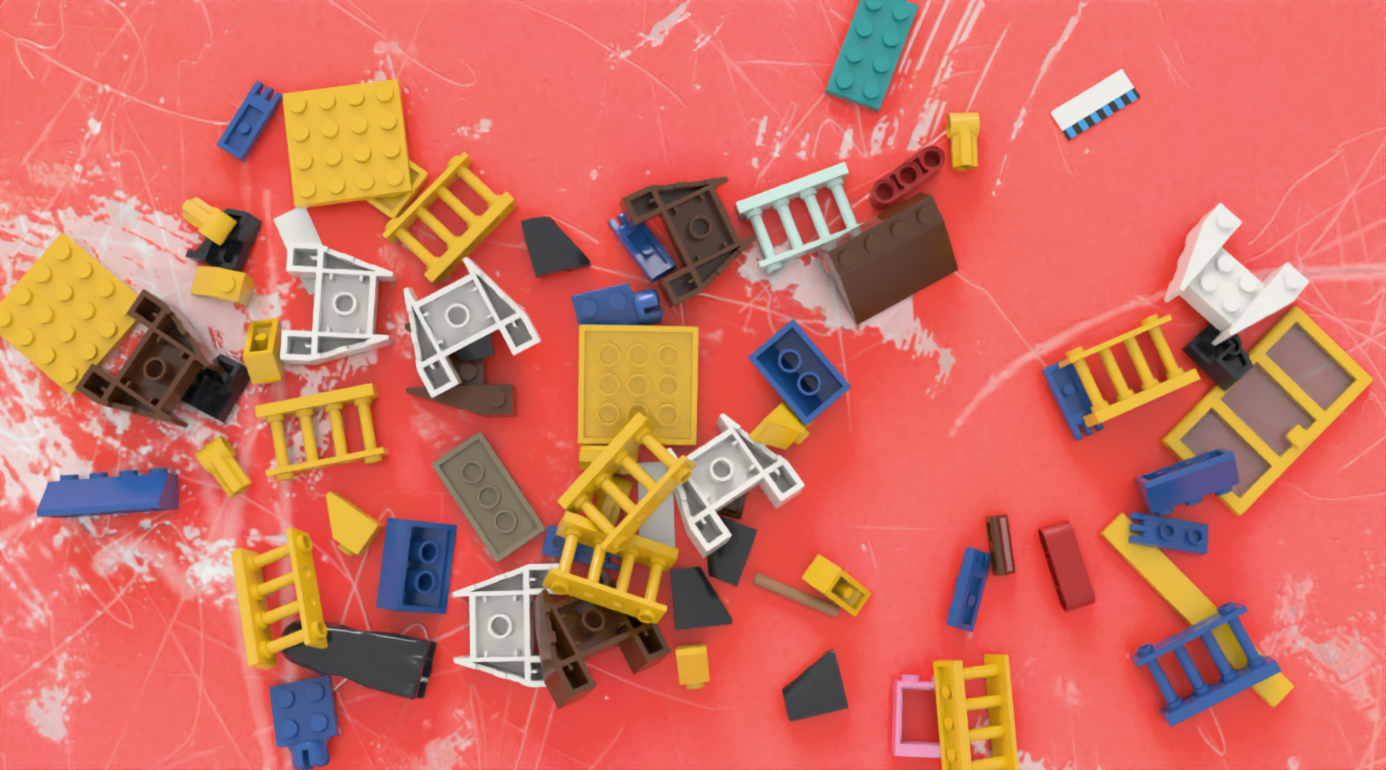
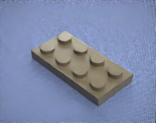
M481 431L431 464L496 563L547 530Z

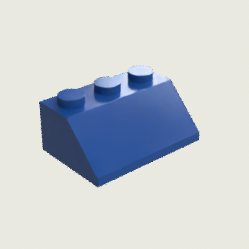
M794 319L748 357L805 425L814 420L851 388V385Z
M1221 447L1135 477L1146 510L1151 514L1156 513L1157 516H1163L1175 511L1174 506L1185 503L1186 506L1200 503L1203 501L1202 496L1214 493L1215 496L1229 493L1233 490L1231 486L1239 484L1234 453Z
M387 517L376 602L377 608L404 612L446 614L457 525Z

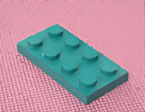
M860 0L825 93L878 113L919 5L905 0Z

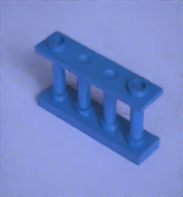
M1233 601L1224 603L1216 609L1217 613L1154 645L1147 643L1135 650L1136 654L1130 657L1137 667L1146 664L1166 701L1165 707L1159 711L1170 727L1281 672L1276 660L1268 655L1265 657L1259 655L1238 616L1248 612L1245 605L1239 602L1234 604ZM1226 622L1248 659L1246 662L1247 666L1237 671L1231 668L1211 630ZM1199 636L1221 674L1219 676L1220 680L1210 685L1209 683H1204L1183 645ZM1173 650L1193 686L1192 694L1184 698L1177 697L1156 659Z

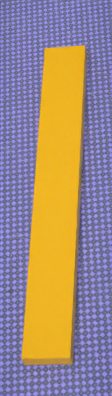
M1120 513L1100 533L1190 626L1218 612L1216 610L1217 607L1158 548L1128 543L1129 536H1140V533L1129 531V525L1134 523L1124 513ZM1226 622L1211 630L1230 666L1236 669V671L1247 666L1246 662L1248 659L1228 623ZM1256 648V650L1258 651L1259 655H1263V654ZM1281 672L1251 686L1273 708L1295 687Z

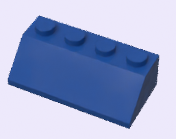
M167 468L149 469V474L138 475V470L119 471L118 477H109L108 472L89 473V479H79V475H61L60 481L48 482L37 508V517L73 518L179 510L178 474L168 473Z

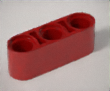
M929 145L874 183L870 191V204L875 209L886 210L935 177L945 163L944 151L938 146ZM924 157H933L937 162V166H927L924 163ZM906 172L911 174L914 182L911 184L904 183L900 178V174ZM876 190H887L890 193V199H880L876 194Z
M1065 520L1039 528L1040 543L1063 610L1067 612L1095 603L1094 591L1071 523Z

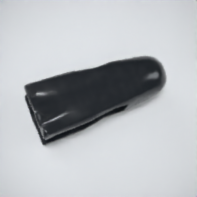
M301 620L288 624L283 630L281 637L302 630ZM324 621L327 627V648L321 649L307 646L302 642L281 650V653L288 661L300 667L323 675L341 676L376 691L414 700L425 697L428 681L433 669V658L437 649V642L396 633L358 630L339 623Z

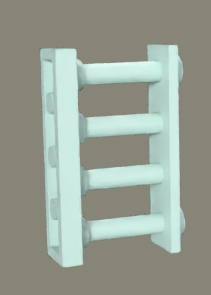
M845 162L735 203L738 219L746 217L747 220L751 221L765 260L758 263L759 272L766 270L768 274L777 272L784 268V263L819 251L820 246L861 225L857 224L842 186L844 184L843 180H846L849 174ZM825 187L828 190H832L847 228L832 235L829 232L815 197L817 190ZM798 197L805 201L820 238L803 245L788 207L789 201ZM771 207L778 211L792 246V250L776 255L761 218V215H763L762 211Z

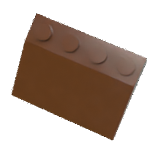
M923 192L910 197L819 247L857 325L958 270L943 217L933 196Z

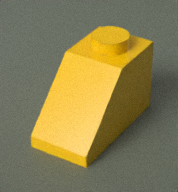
M197 266L190 294L248 307L255 279L242 272L219 267Z
M279 318L251 321L249 323L242 357L252 384H269L282 380L285 362L280 360L282 332Z
M783 401L748 437L752 441L786 450L793 442L799 445L810 434L807 428L814 420L805 425L788 404Z
M329 491L326 499L332 537L339 542L337 547L351 557L354 553L356 555H364L384 525L338 493Z
M820 554L816 556L802 576L804 581L853 617H856L872 594L844 570Z
M706 643L676 646L680 685L686 684V689L703 688L704 682L710 681Z

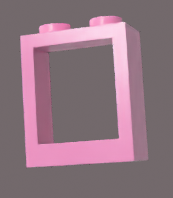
M901 674V680L893 679L891 753L894 756L941 758L940 742L902 740L903 689L935 690L934 676H931V681L919 680L920 675Z

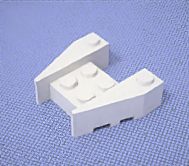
M1221 202L1206 213L1187 234L1184 251L1179 256L1176 273L1169 284L1164 301L1168 303L1180 295L1217 328L1220 333L1212 342L1214 346L1294 302L1310 282L1288 262L1271 272L1261 282L1229 254L1222 246L1241 225L1242 221Z
M288 242L286 271L292 277L316 278L312 331L282 330L280 360L286 364L318 365L393 344V339L389 335L376 334L379 282H397V277L392 271L373 264L371 265L319 243Z
M468 257L462 260L470 273L469 275L421 300H418L413 288L407 287L403 289L409 315L417 372L431 398L462 383L448 355L499 329L513 356L542 341L529 315Z
M724 413L719 415L716 423L721 434L686 456L696 464V467L692 470L691 477L685 483L679 484L674 490L686 534L703 559L726 544L732 536L716 512L756 485L760 486L775 509H778L800 494L805 487V484L786 459L773 453L765 447L766 444L752 441L748 437L749 434ZM671 448L667 449V451L678 460V457L675 455L673 450Z
M560 563L528 564L454 591L453 597L469 596L470 655L453 658L454 663L478 669L503 679L519 682L528 687H546L540 655L534 654V619L531 603L534 601V595H539L544 589H547L549 594H556L549 588L543 587L542 584L551 567L558 569Z

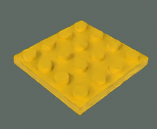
M398 79L282 94L294 206L297 209L413 193L401 87Z
M62 232L0 302V335L66 392L76 396L79 391L75 387L90 365L93 363L101 367L140 323L126 314L139 295L67 234Z
M579 324L578 443L610 444L631 419L640 412L657 426L652 431V436L661 445H696L699 327Z

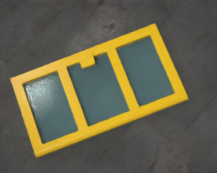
M1293 306L1247 353L1253 364L1250 370L1225 392L1216 384L1161 440L1180 461L1220 447L1233 451L1239 484L1231 486L1233 489L1231 492L1216 497L1236 516H1241L1374 380L1297 306Z

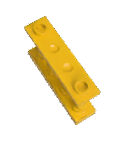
M465 151L460 156H454L447 163V169L399 218L394 217L385 226L386 231L382 234L391 244L397 239L402 241L426 264L428 271L424 276L436 287L463 262V258L468 257L518 206L515 199L507 191L502 196L500 194L495 195L468 169L473 162ZM459 176L488 203L487 207L489 209L482 216H475L447 189ZM438 197L468 224V230L461 237H455L427 210ZM418 217L447 244L446 248L448 250L440 258L438 256L434 257L407 231Z
M1157 314L1141 320L1142 326L1088 350L1084 351L1082 346L1065 353L1067 359L1058 363L1059 368L1074 364L1093 405L1090 407L1092 413L1082 417L1087 428L1100 424L1200 379L1195 368L1184 372L1182 367H1178L1159 327L1172 320L1170 314L1160 319ZM1146 331L1149 332L1167 370V374H1165L1167 380L1159 383L1157 378H1153L1135 339V336ZM1124 342L1143 383L1140 385L1143 391L1134 394L1132 389H1128L1109 347ZM1097 352L1118 394L1115 396L1118 402L1111 405L1108 404L1107 400H1103L1084 359Z
M370 383L255 406L256 418L267 420V424L271 425L278 467L265 470L266 476L276 477L277 482L295 479L294 474L356 461L364 460V464L382 462V456L390 455L389 449L384 447L377 448L370 410L372 399L380 398L378 386ZM354 403V406L358 407L365 451L348 454L340 410H343V405ZM325 409V412H329L336 456L319 460L311 416L314 415L315 410ZM296 414V418L300 419L307 462L290 465L282 422L285 421V416Z
M640 412L631 419L557 501L564 509L572 513L578 514L583 511L607 536L600 546L613 554L624 550L629 545L632 535L679 484L685 483L691 477L692 470L696 467V464L685 455H682L678 460L671 455L652 436V431L657 426ZM644 444L669 469L658 482L652 479L632 459V453L640 445ZM620 467H624L648 491L637 505L611 480L612 475ZM600 489H603L628 514L616 528L591 503V498Z
M566 511L556 531V535L566 539L558 569L551 567L542 586L549 588L556 594H567L636 617L643 623L657 624L667 611V606L656 603L662 571L668 572L678 558L679 549L633 534L629 545L624 550L614 554L622 558L616 589L599 583L605 554L608 551L604 550L600 545L607 536L591 519ZM577 543L593 547L594 549L587 579L570 574ZM634 562L649 566L650 568L644 598L627 593Z
M290 527L286 529L287 544L260 555L257 552L244 548L231 551L248 667L262 670L277 667L276 652L302 642L307 646L321 649L328 647L326 638L327 627L323 621L311 551L313 545L307 532ZM290 556L293 572L264 583L262 575L263 566ZM295 584L297 601L268 612L267 595ZM300 613L302 630L273 640L271 624Z
M984 654V665L963 668L962 660L933 661L942 770H1019L1008 654ZM985 678L987 696L966 699L964 680ZM988 708L990 727L968 730L967 711ZM991 739L993 757L971 761L970 742Z

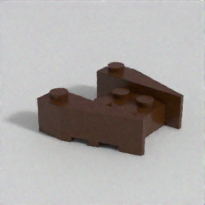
M727 177L692 182H676L666 185H650L623 197L618 203L631 229L659 217L684 268L657 282L669 308L700 294L756 239L754 234L740 241L723 207L716 189L729 181Z
M143 289L126 313L149 328L117 375L108 369L92 363L75 389L97 404L187 428L189 424L173 414V410L203 366L222 375L225 370L180 310L162 298Z
M410 323L405 324V329L411 333ZM454 353L448 355L462 383L431 398L425 385L424 387L406 388V393L414 397L486 418L517 417L516 387L512 384L487 385L486 358L462 363Z
M602 568L599 583L616 589L614 585L616 582ZM547 589L542 590L531 603L544 683L558 710L583 699L597 686L585 661L619 647L633 674H637L658 664L671 652L657 624L643 623L636 617L573 596L553 603Z

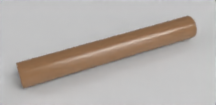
M758 572L753 580L755 585L832 617H836L840 607Z

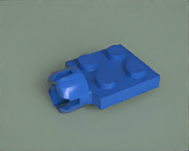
M629 281L571 295L578 326L579 324L653 325L663 321V312L661 305H659L660 299L655 289L639 292L632 291Z
M325 675L269 687L277 748H289L292 765L295 770H310L316 766L320 768L329 764V739L340 736L332 677Z

